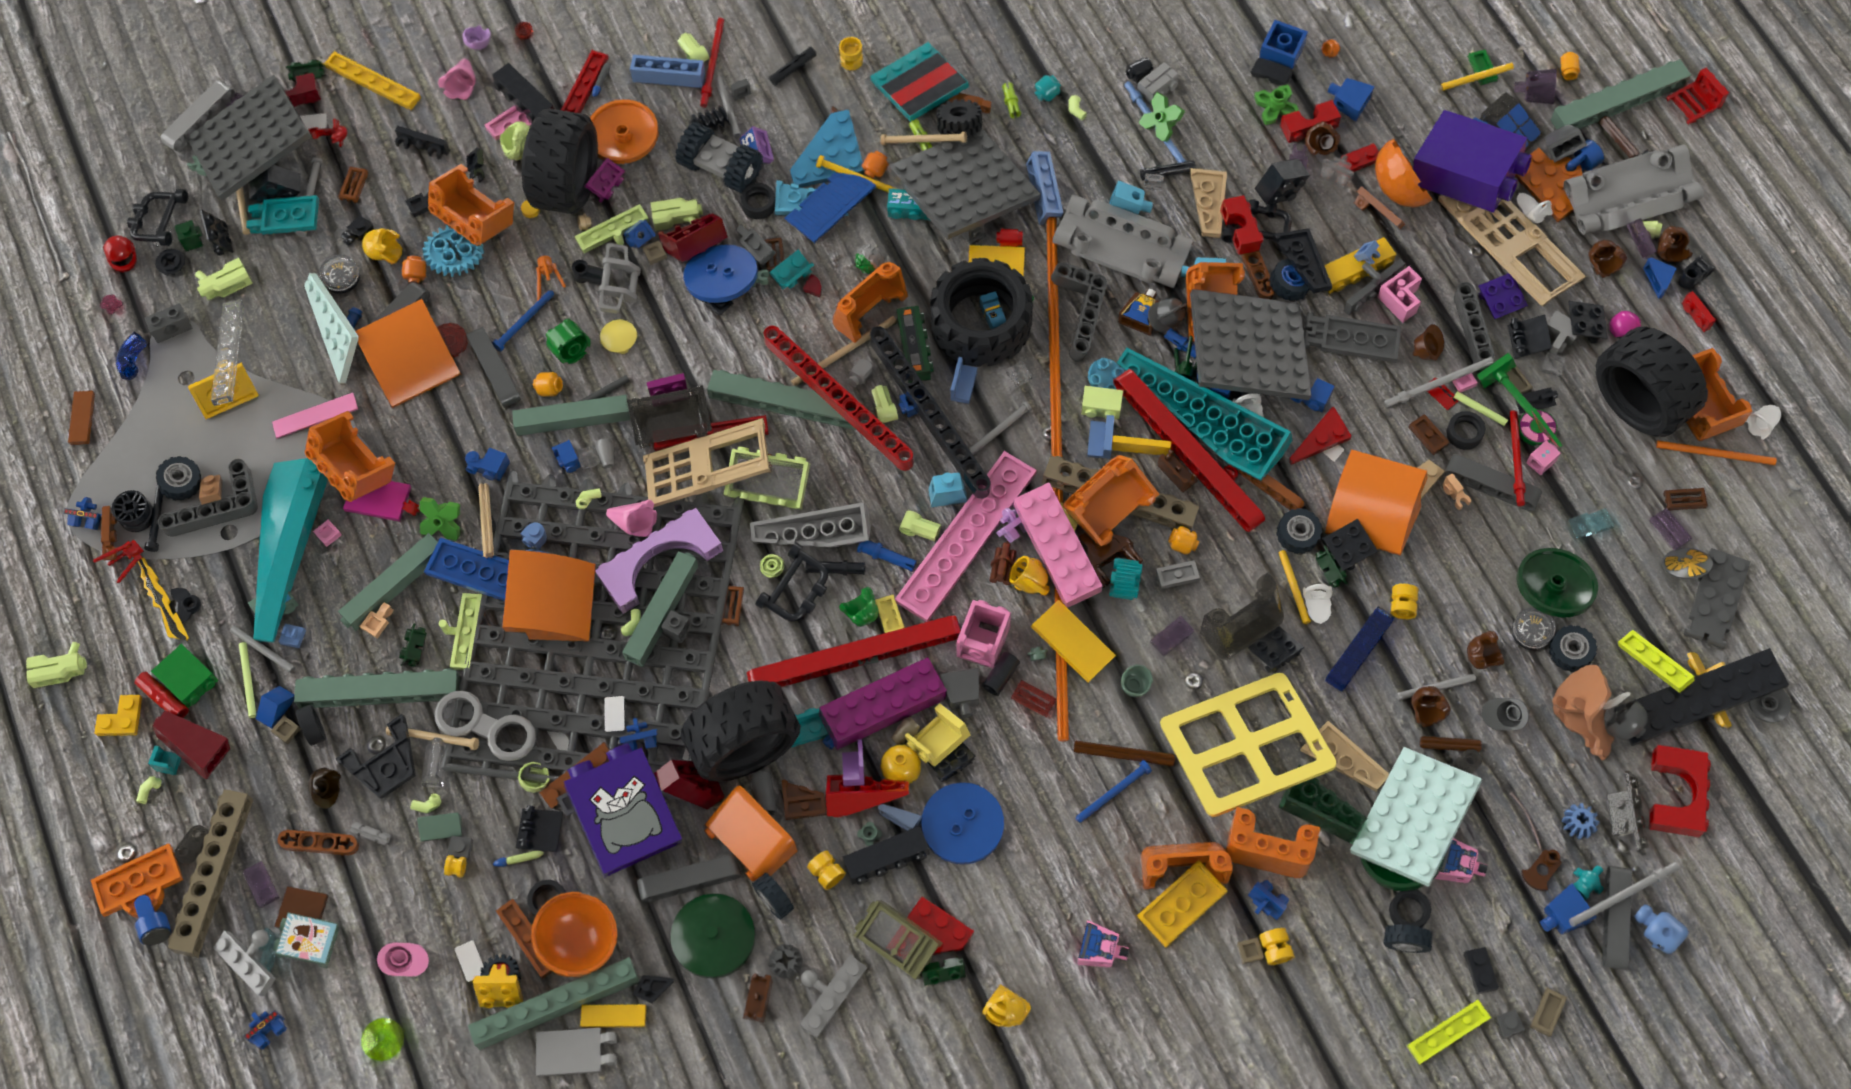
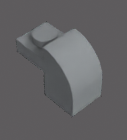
M1555 311L1547 324L1550 338L1555 340L1552 349L1548 353L1553 358H1555L1558 352L1562 354L1566 346L1570 348L1576 335H1572L1571 319L1558 311Z

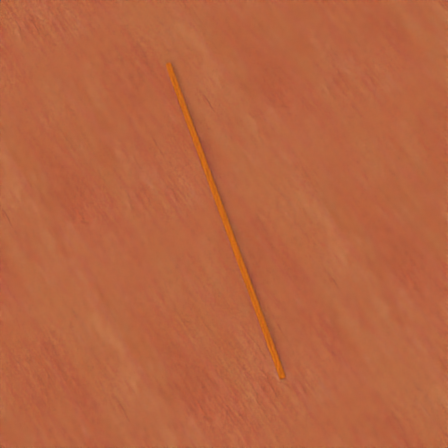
M1049 217L1047 219L1051 452L1054 457H1062L1058 285L1054 284L1051 280V275L1058 264L1057 244L1052 243L1057 229L1056 217ZM1052 487L1059 502L1063 503V491ZM1054 586L1055 602L1058 601V600H1060V601L1062 602V600H1061V598H1060V596H1059V594H1058V592H1057V590H1056V588H1055V586ZM1056 652L1058 741L1065 742L1069 740L1067 662Z

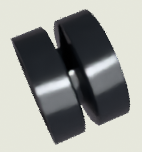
M135 490L125 491L114 499L111 508L112 514L125 530L141 532L151 525L153 506L141 492Z

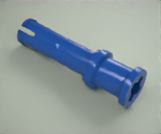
M860 542L857 548L858 553L868 554L872 556V559H883L910 572H913L914 565L917 563V560L884 548L882 543Z

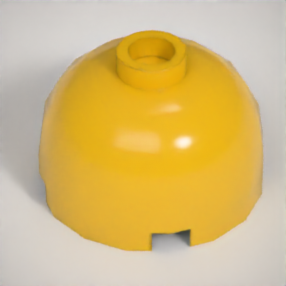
M895 745L884 753L881 759V773L885 779L909 781L910 784L916 781L920 775L921 760L917 752L909 746Z

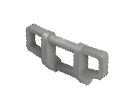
M608 243L605 258L602 261L604 268L602 283L598 291L600 293L598 310L618 314L622 300L628 303L637 302L636 288L641 268L628 261L627 246ZM609 251L623 252L624 260L609 258ZM611 268L624 270L631 275L629 290L609 286ZM603 295L618 297V305L616 307L603 305Z

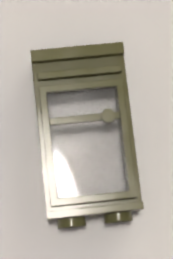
M883 900L873 901L866 910L868 914L865 919H861L856 925L854 937L860 939L891 961L913 979H920L922 977V970L926 965L930 964L933 959V953L943 943Z

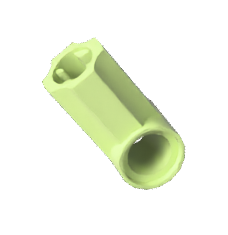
M684 33L680 36L678 44L686 53L687 59L702 60L703 62L709 60L706 49L697 43L691 33Z
M876 386L871 390L876 406L877 418L883 424L898 420L896 406L891 401L887 386Z
M906 511L899 531L907 536L918 535L935 541L938 538L941 524L923 519L920 514L914 511Z

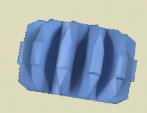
M1580 803L1578 807L1575 804L1571 805L1570 810H1565V817L1562 818V822L1566 824L1564 830L1570 829L1569 835L1573 836L1576 834L1578 840L1583 836L1586 839L1589 838L1591 833L1597 831L1595 826H1598L1599 820L1594 819L1597 813L1590 812L1591 806L1585 809L1583 803Z

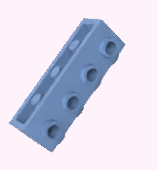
M633 55L630 66L632 80L638 83L702 88L706 74L702 60Z

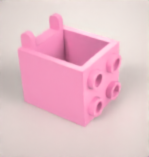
M972 600L956 642L957 657L993 669L999 659L1010 629L1011 612L1004 607L990 606L982 600ZM980 622L999 627L998 632L995 633L980 628Z

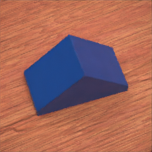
M1651 257L1647 259L1643 269L1658 299H1660L1666 292L1677 268Z
M281 686L261 696L256 720L272 729L293 703L295 695Z

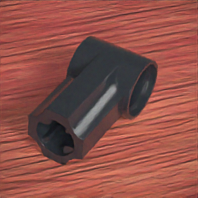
M576 260L572 264L573 276L576 282H590L601 285L603 268L588 265L584 260Z

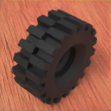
M956 99L953 102L948 101L946 105L942 104L940 105L941 108L937 109V127L940 134H961V132H966L967 138H969L970 135L974 136L976 132L979 133L981 131L980 128L983 127L981 107L976 102L972 103V100L965 101V99H961V101H957Z

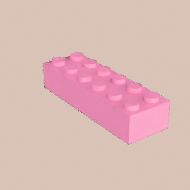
M1046 483L1014 498V507L1063 604L1069 608L1102 592V584L1050 483Z

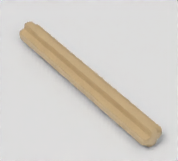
M481 483L478 487L483 556L485 558H492L494 556L489 485Z

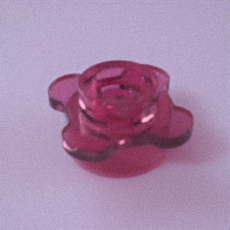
M114 294L105 296L100 303V307L106 309L110 315L114 314L123 305V302L117 300Z

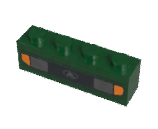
M919 305L896 309L903 355L921 381L931 380V373L934 372L933 362L928 359V356H931L930 346L925 343V340L928 339L927 329L922 327V324L925 323L924 313L920 312Z

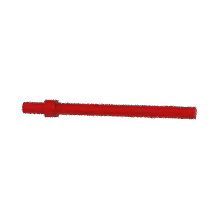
M718 18L705 84L701 89L702 98L700 106L702 108L707 107L709 97L712 94L711 85L725 21L724 18Z
M1512 410L1510 411L1515 476L1513 489L1514 494H1516L1517 506H1524L1526 486L1523 482L1518 412Z

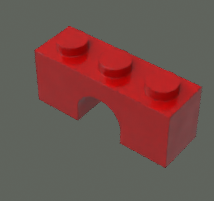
M1333 100L1317 104L1313 114L1314 119L1304 118L1299 110L1282 115L1280 127L1288 143L1306 138L1307 131L1318 122L1324 121L1332 125L1334 129L1339 127L1341 115Z
M1244 195L1224 199L1220 211L1225 224H1237L1242 227L1235 229L1232 239L1238 255L1259 251L1263 243V234L1257 228V220L1252 216L1250 203L1246 201Z

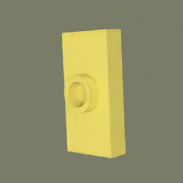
M894 595L875 600L885 633L905 628Z

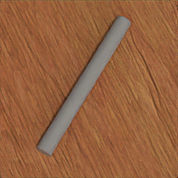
M717 77L715 81L735 138L741 136L731 103L722 77Z
M237 626L231 627V633L289 673L294 672L296 668L294 665L259 641L254 640L253 637Z
M1473 673L1424 687L1434 686L1439 690L1475 682L1476 676ZM1421 687L1398 692L1396 697L1398 701L1412 698L1413 694Z

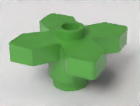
M1289 85L1280 86L1271 93L1266 90L1255 92L1254 99L1256 104L1266 108L1262 113L1265 125L1276 123L1279 114L1282 116L1299 110L1297 104L1288 102L1292 96Z
M1157 92L1151 101L1154 112L1143 114L1139 124L1149 130L1156 127V137L1164 142H1168L1173 134L1171 127L1181 120L1185 110L1178 105L1168 107V98Z
M423 497L420 501V511L427 518L420 523V534L427 535L429 533L432 536L439 529L446 539L457 541L460 537V527L453 520L460 515V504L448 502L438 505L434 499Z

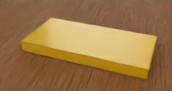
M1060 600L1056 601L1031 625V628L1087 683L1116 656Z
M1198 860L1137 915V918L1167 948L1220 900L1228 890Z

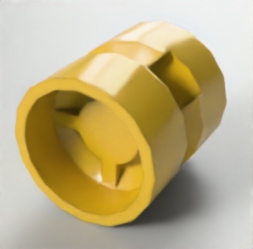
M855 37L844 38L839 44L841 65L849 71L857 70L863 64L862 43Z
M1405 583L1396 584L1392 587L1391 616L1398 619H1413L1417 616L1418 587Z
M828 850L819 853L807 865L812 875L819 876L818 882L824 890H829L837 885L846 875V872L839 864H834L835 859Z
M1286 928L1272 929L1259 935L1262 947L1267 949L1265 957L1268 965L1282 964L1295 958L1292 946L1287 944L1289 937Z

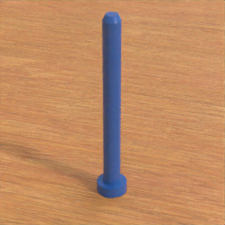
M552 290L547 291L499 340L495 339L492 341L494 348L501 352L504 349L503 345L554 296V292Z
M1141 761L1139 768L1078 814L1076 820L1079 823L1083 822L1143 774H1150L1152 769L1147 762Z

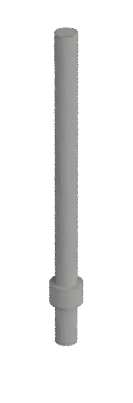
M1489 357L1407 392L1405 390L1399 392L1397 396L1384 401L1385 407L1388 408L1398 403L1408 402L1412 397L1490 366L1494 363L1492 357Z
M1674 862L1663 869L1658 868L1652 871V875L1569 919L1571 926L1575 927L1655 882L1660 883L1664 881L1668 875L1679 870L1678 864Z

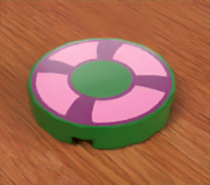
M1536 409L1556 435L1558 426L1554 417L1544 410ZM1525 412L1518 421L1519 436L1523 441L1533 446L1541 445L1546 440L1550 443L1551 440L1540 431L1536 421Z

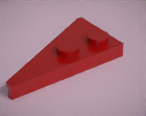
M1334 406L1331 407L1289 458L1291 465L1351 440L1352 436Z

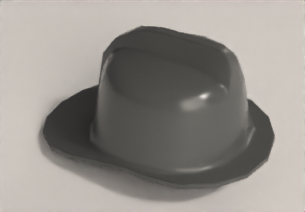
M1164 298L1153 304L1148 311V319L1151 326L1159 332H1166L1170 328L1176 327L1185 317V307L1187 304H1182L1176 298Z
M1516 698L1490 699L1482 708L1483 721L1487 726L1495 730H1520L1526 726L1529 720L1530 710L1524 702Z

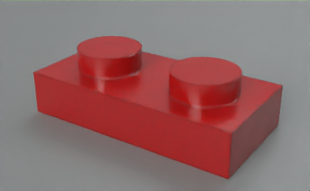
M1373 143L1342 155L1341 161L1350 174L1375 164L1379 151Z
M1693 291L1688 293L1681 304L1684 310L1694 319L1695 324L1703 332L1711 329L1716 319Z

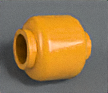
M541 372L534 379L533 388L541 397L557 396L562 390L563 381L555 372Z
M1180 526L1177 529L1174 528L1168 540L1173 550L1184 555L1189 554L1191 551H1196L1199 545L1197 533L1184 526Z

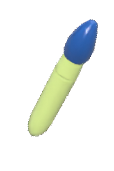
M532 851L507 858H499L493 863V866L505 867L508 864L534 860L543 856L544 852Z

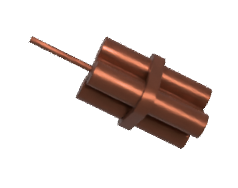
M1008 540L1003 543L1002 548L997 547L995 550L994 559L990 564L992 569L989 581L992 583L998 581L1003 582L1004 585L1011 584L1009 582V574L1015 563L1017 551L1010 550L1011 544Z

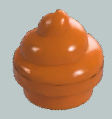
M1330 39L1323 43L1322 52L1329 58L1336 57L1341 46L1337 41Z

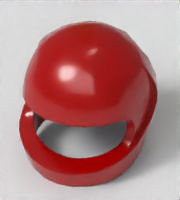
M115 235L104 243L103 250L113 269L118 272H127L136 265V251L130 239L121 235ZM131 253L133 255L132 260L125 266H116L112 263L126 259Z

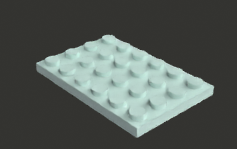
M1403 747L1350 852L1429 887L1482 782V778Z

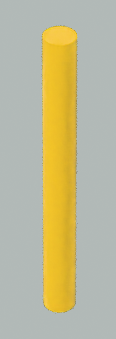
M1511 62L1442 83L1441 86L1444 91L1513 70L1514 65Z
M1282 550L1278 554L1302 622L1303 624H1308L1311 622L1287 552Z

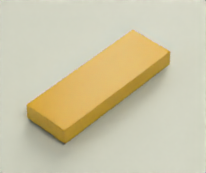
M1116 435L1113 436L1112 450L1152 455L1164 454L1166 456L1171 448V442Z
M645 1004L581 1005V1028L645 1027L646 1025Z

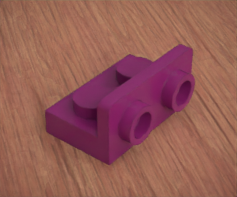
M606 158L585 187L600 197L599 202L602 203L604 199L609 200L612 196L614 186L619 187L623 182L624 178L622 176L625 170Z
M684 373L646 382L654 409L690 400Z

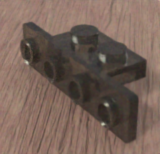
M1625 771L1627 791L1607 794L1612 833L1614 836L1634 833L1637 852L1643 856L1647 855L1646 849L1649 845L1647 837L1643 833L1645 820L1640 814L1642 801L1640 796L1637 795L1636 789L1639 788L1637 776H1634L1630 771Z

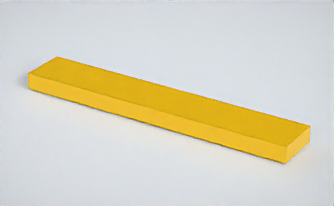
M335 51L324 63L325 68L410 111L421 99L420 94Z

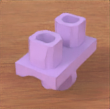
M1005 508L1002 511L1003 517L1000 521L1003 524L1005 522L1008 524L996 533L999 537L1004 535L1011 543L1020 537V534L1015 529L1017 525L1023 533L1027 531L1020 517L1016 518L1015 515L1018 514L1016 509Z

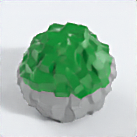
M870 244L863 245L857 250L855 255L856 267L862 273L868 275L884 262L883 255Z

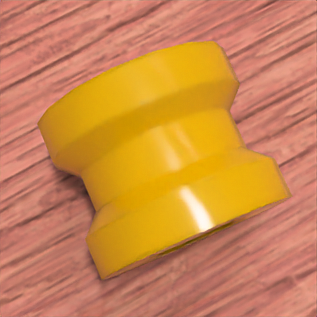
M448 855L444 865V874L446 876L453 874L462 878L466 871V857L455 858L453 855Z

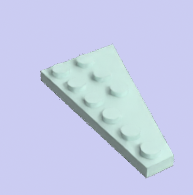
M309 273L308 280L305 282V290L339 383H346L359 336L316 273Z

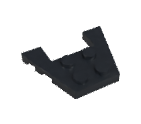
M402 714L386 724L395 742L363 764L360 762L356 752L351 748L335 758L337 762L342 764L381 799L416 776L406 717Z

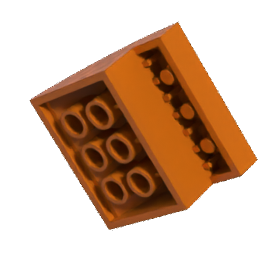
M422 299L355 331L359 336L358 343L392 408L461 375Z
M1351 449L1334 495L1325 533L1331 534L1358 519L1376 549L1401 556L1421 509V493L1428 479L1427 470Z
M510 550L502 625L504 631L525 632L531 640L589 641L596 565L562 555Z

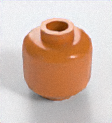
M879 151L870 152L862 164V168L865 170L864 174L872 179L874 177L881 178L888 168V158Z
M408 256L402 262V277L408 280L409 284L411 282L419 284L420 281L426 278V262L422 260V257Z

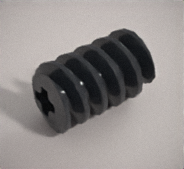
M718 105V111L712 107L711 113L708 110H705L704 115L699 112L698 118L693 114L690 125L692 122H698L710 129L713 126L715 130H718V124L722 128H725V122L729 124L728 116L722 105Z

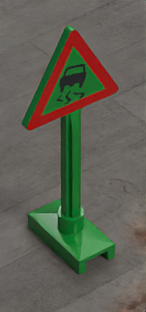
M1509 353L1476 375L1484 389L1496 380L1503 384L1526 413L1536 421L1540 431L1559 448L1563 446L1538 411L1532 407L1509 380L1507 373L1516 367L1514 359Z

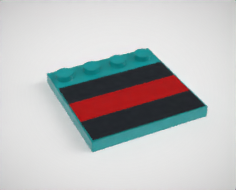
M929 42L870 76L871 82L910 122L969 87V82Z

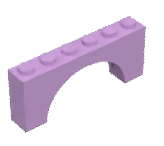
M696 508L686 511L677 520L668 522L661 530L652 532L648 538L642 542H636L632 548L617 554L613 560L601 564L595 570L598 579L622 614L640 604L635 593L636 578L644 564L655 555L670 549H688L700 554L708 561L723 551L721 542Z

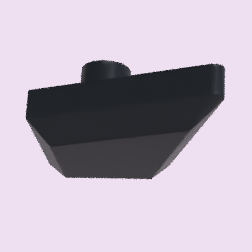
M642 975L633 995L653 1004L675 980L673 978Z

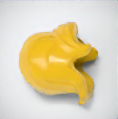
M384 228L371 230L363 238V251L373 260H386L393 265L402 256V247L396 241V239L400 238V235L393 230H386Z

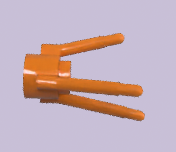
M546 255L537 259V301L541 298V274L546 275L549 281L550 274L554 271L561 285L566 287L556 263H552L551 257Z

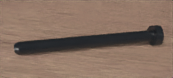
M158 485L155 493L149 540L144 546V549L150 552L159 550V544L156 542L163 494L159 490Z

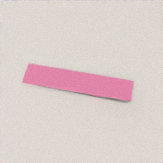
M350 393L272 421L276 438L278 439L317 425L343 412L356 411L358 406L354 393Z

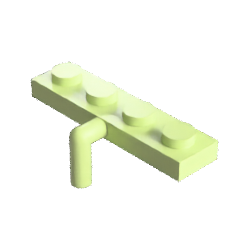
M639 204L576 235L575 239L583 253L613 239L618 245H623V233L639 220L649 222V218Z
M462 593L457 627H449L445 620L439 621V626L444 634L455 635L450 662L451 669L463 670L467 668L468 660V668L470 667L482 594Z

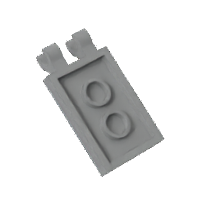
M601 1028L536 1032V1076L601 1073L602 1066L617 1065V1056L615 1054L602 1055V1044H616L617 1034L615 1032L602 1034Z

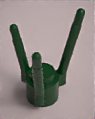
M1193 336L1189 337L1186 358L1181 364L1179 363L1178 349H1174L1175 372L1190 380L1192 377H1196L1197 361L1194 367L1189 362Z

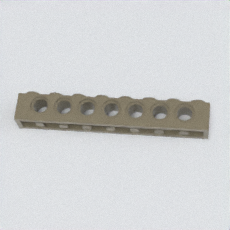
M1050 456L1043 475L1042 484L1050 483L1051 487L1074 494L1085 484L1079 480L1080 478L1088 481L1099 470L1086 468L1080 463L1066 461L1060 456ZM1061 472H1067L1069 476H1063ZM1159 493L1153 504L1150 506L1139 505L1130 514L1173 529H1177L1180 526L1192 529L1199 506L1191 501L1177 499L1171 494ZM1154 504H1160L1162 508H1157ZM1172 510H1178L1180 514H1174Z
M224 789L222 795L218 798V808L211 818L209 833L204 837V847L202 853L197 857V867L190 877L188 892L183 896V906L181 912L176 916L174 932L170 934L168 939V948L174 953L199 958L253 803V799L246 793ZM234 810L233 814L227 817V813ZM227 829L226 834L223 835V836H220V833H221L223 830ZM220 849V852L213 856L214 851ZM213 868V872L206 876V872ZM206 888V892L199 896V892ZM199 908V912L192 916V912ZM192 928V932L185 936V932Z

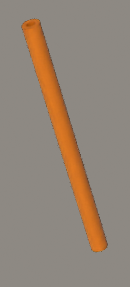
M1657 440L1656 448L1768 465H1776L1777 458L1660 440Z

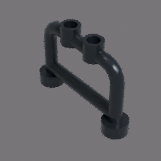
M176 189L175 192H151L143 197L141 203H135L133 205V212L136 216L135 218L129 217L127 220L131 238L136 241L159 242L161 246H170L172 235L169 231H166L176 202L183 204L188 202V191L186 189ZM153 199H169L156 235L138 234V229H141L143 226L142 219L148 213L149 202Z
M1249 200L1252 215L1260 213L1265 214L1269 218L1282 217L1285 220L1283 232L1291 231L1292 218L1288 212L1277 209L1278 205L1275 203L1263 207L1259 206L1258 200ZM1235 224L1227 225V228L1222 231L1221 239L1224 242L1233 243L1232 239L1235 229H1240L1241 227H1235ZM1259 231L1262 232L1263 239L1273 240V235L1276 234Z
M797 542L794 543L788 552V556L794 559L771 596L762 592L755 603L757 607L761 609L766 607L790 622L800 620L806 612L809 614L813 612L816 607L814 600L817 596L822 597L827 590V587L824 585L828 579L827 568L821 562L803 552V546ZM802 561L820 572V578L812 587L811 592L801 604L798 612L791 614L776 605L775 602Z

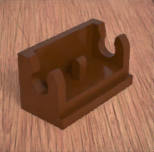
M1169 449V453L1166 456L1164 454L1159 456L1157 466L1184 493L1198 482L1197 476L1194 473L1191 474L1174 456V451Z
M753 973L743 1019L764 1023L773 984L771 975L762 977L758 976L757 973Z

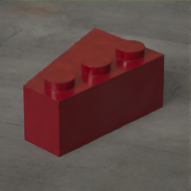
M713 213L692 220L691 225L682 228L680 225L675 226L674 231L666 234L663 231L658 232L665 253L681 262L690 260L692 256L705 252L707 248L720 244L722 240L728 237L722 218Z
M670 760L654 772L658 786L663 792L708 810L725 797L717 781H708L698 774L693 761Z

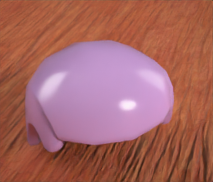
M481 25L466 28L462 35L465 45L478 51L487 47L491 37L490 30L488 28L484 30Z

